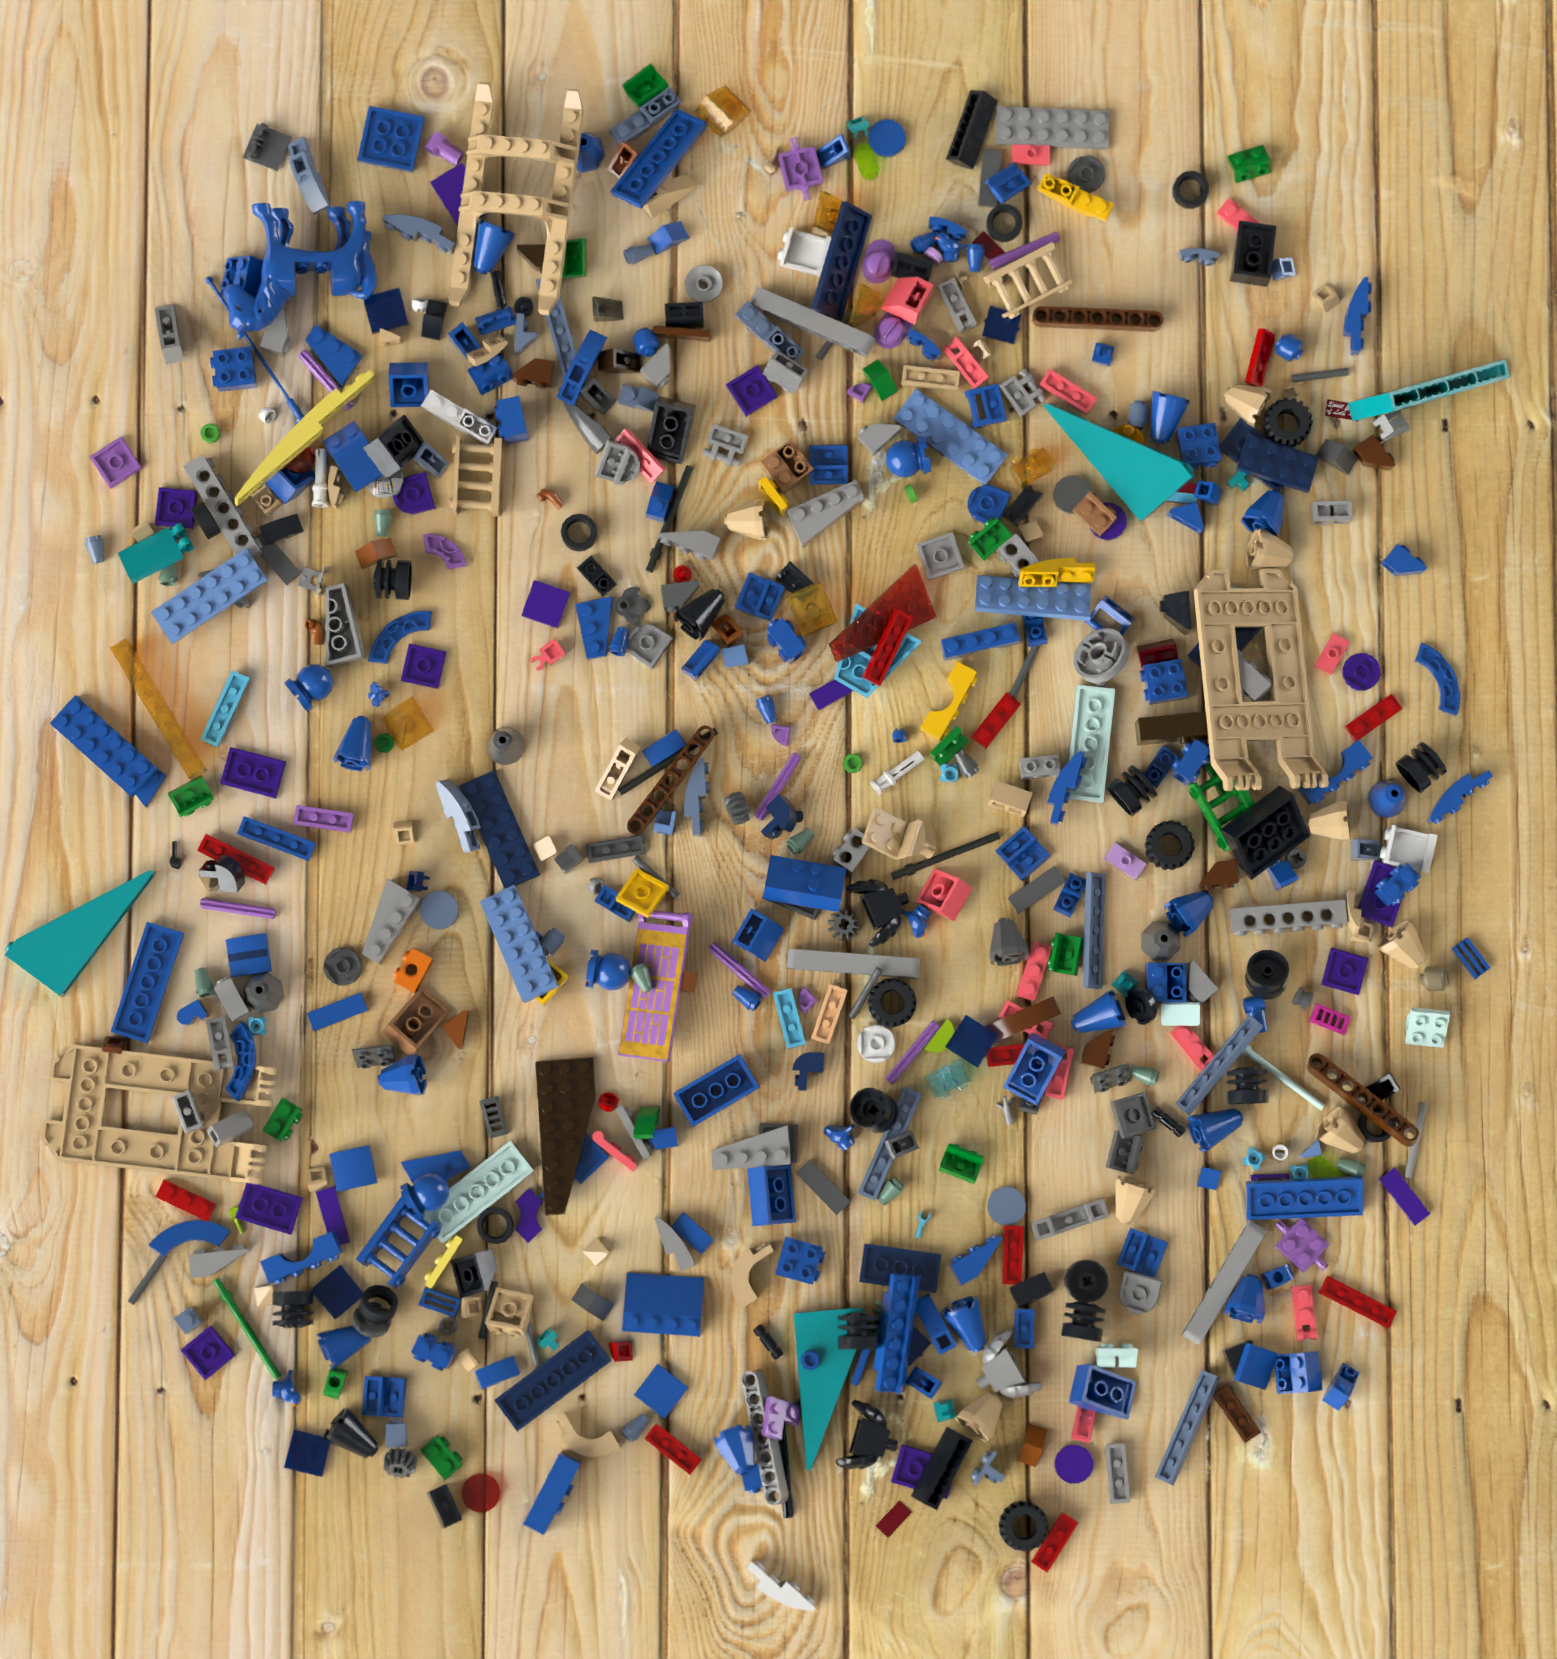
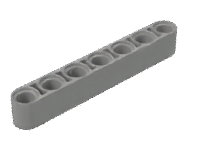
M757 287L750 301L757 310L861 356H868L875 341L874 337L763 288Z
M788 949L787 969L872 975L875 968L879 967L883 970L880 976L919 978L920 959Z
M1250 1220L1248 1221L1182 1333L1183 1337L1196 1345L1202 1342L1266 1233L1265 1229Z
M747 1371L742 1376V1386L750 1426L753 1432L765 1499L770 1505L782 1504L787 1501L789 1493L778 1440L768 1437L767 1441H764L762 1436L763 1422L759 1420L760 1413L763 1415L764 1420L766 1397H769L766 1379L762 1371ZM752 1375L755 1376V1384L751 1381ZM756 1394L759 1396V1403L755 1400ZM768 1452H769L770 1455H771V1460H770V1461L767 1459V1453H768ZM771 1472L775 1474V1480L771 1479ZM775 1491L779 1494L778 1500L775 1498Z

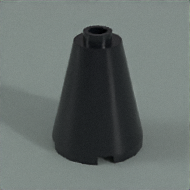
M710 589L677 610L673 615L676 623L680 621L682 624L680 628L688 636L695 640L699 638V641H701L725 603V596L718 589Z
M348 1407L343 1408L331 1422V1430L326 1429L323 1435L325 1441L363 1458H368L369 1456L372 1458L378 1450L376 1447L378 1442Z

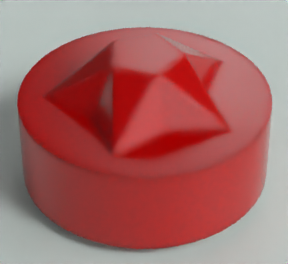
M680 565L674 569L673 579L676 583L691 581L692 573L687 566Z
M605 1092L601 1094L598 1104L602 1110L611 1112L617 1108L619 1099L614 1093Z

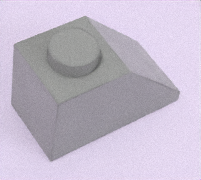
M667 343L640 370L641 375L656 389L660 386L663 388L670 381V348Z
M871 424L869 427L866 425L858 432L860 434L858 441L874 456L901 432L902 427L892 424Z
M1192 960L1188 964L1186 991L1189 994L1187 997L1191 1002H1200L1201 1005L1218 988L1197 963Z

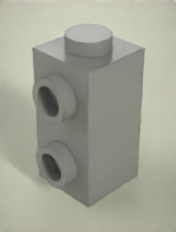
M224 977L216 982L217 985L213 988L233 1022L251 1013L232 978L227 979V977Z
M244 1109L212 1124L207 1133L217 1148L250 1132L254 1126L253 1119Z

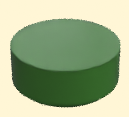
M206 424L201 429V437L206 443H215L220 438V430L214 424Z
M911 484L906 485L904 489L910 502L918 501Z
M857 754L847 755L843 762L845 770L849 773L859 772L863 765L861 757Z

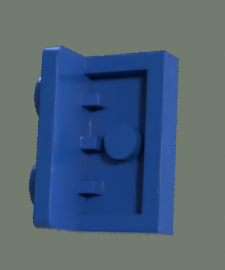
M501 352L487 362L467 369L481 395L513 379V373Z

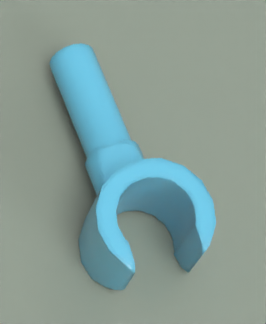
M922 1211L919 1213V1226L916 1238H920L923 1227L930 1218V1213H928L925 1220L921 1218Z

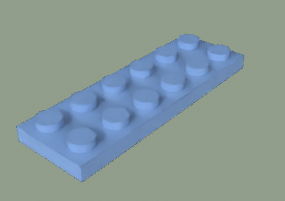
M917 389L914 390L893 419L916 437L924 436L927 445L983 485H987L1008 456L1004 451Z
M246 548L153 610L151 614L171 644H175L266 583L268 579Z
M977 575L976 612L1089 621L1091 584L1057 582V587H1019V578Z
M512 885L480 901L522 1002L525 1004L558 988L557 980L517 887Z

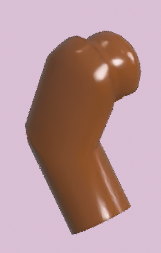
M544 488L537 494L541 502L548 499L557 509H560L565 504L554 491Z
M307 619L305 627L314 634V645H323L324 627L315 619Z

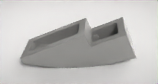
M659 1217L654 1218L666 1254H675L680 1271L695 1266L690 1252L678 1234Z

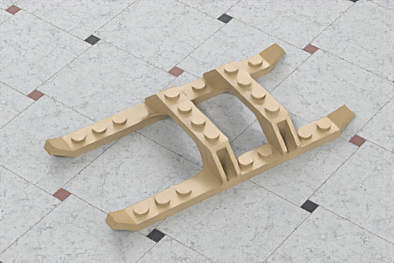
M480 82L477 86L470 138H468L469 148L466 153L467 163L463 192L460 197L462 200L461 207H459L460 215L451 274L449 303L451 306L460 307L470 291L480 215L484 213L524 215L538 218L544 221L547 226L538 311L541 315H550L560 296L584 117L580 90L569 89L567 91L560 142L558 143L544 139L491 135L495 102L490 82ZM488 157L526 158L556 164L552 199L541 196L483 192Z

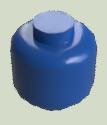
M641 328L635 332L632 342L638 355L645 357L654 356L660 347V343L653 330Z
M1283 334L1275 345L1277 348L1276 353L1288 362H1291L1294 358L1298 360L1304 352L1301 349L1303 342L1292 334H1287L1286 336Z

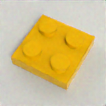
M764 476L759 480V489L782 518L787 514V503L789 502L782 493L778 494L777 486L771 478L768 480Z
M636 868L617 895L616 901L649 919L669 890V885Z

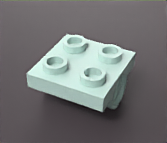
M1411 1007L1406 1019L1405 1044L1444 1048L1450 1012Z
M1100 1344V1347H1095L1096 1366L1115 1368V1356H1117L1118 1368H1136L1138 1348H1133V1344H1119V1348H1113V1344Z

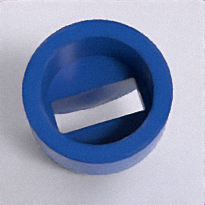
M898 728L893 731V742L903 743L908 741L905 729L901 728V731H898Z

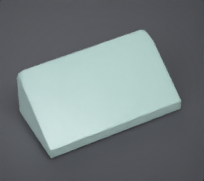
M1161 1002V1024L1163 1026L1200 1025V1002Z

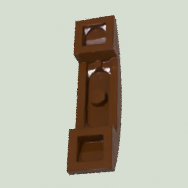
M1054 996L983 1028L992 1045L1061 1014V1011Z

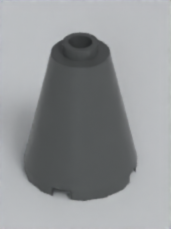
M501 727L490 734L487 739L486 749L493 761L501 765H509L517 762L522 757L525 745L523 737L517 730L510 727Z

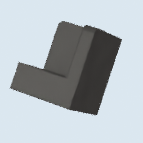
M572 844L568 845L565 851L554 858L565 874L584 861Z

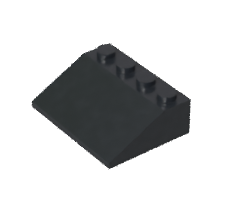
M1280 785L1221 829L1226 844L1250 880H1253L1310 837L1293 793Z

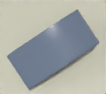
M1202 248L1181 249L1178 252L1179 262L1185 261V263H1189L1198 258L1199 265L1204 264L1205 266L1214 265L1220 257L1218 252Z

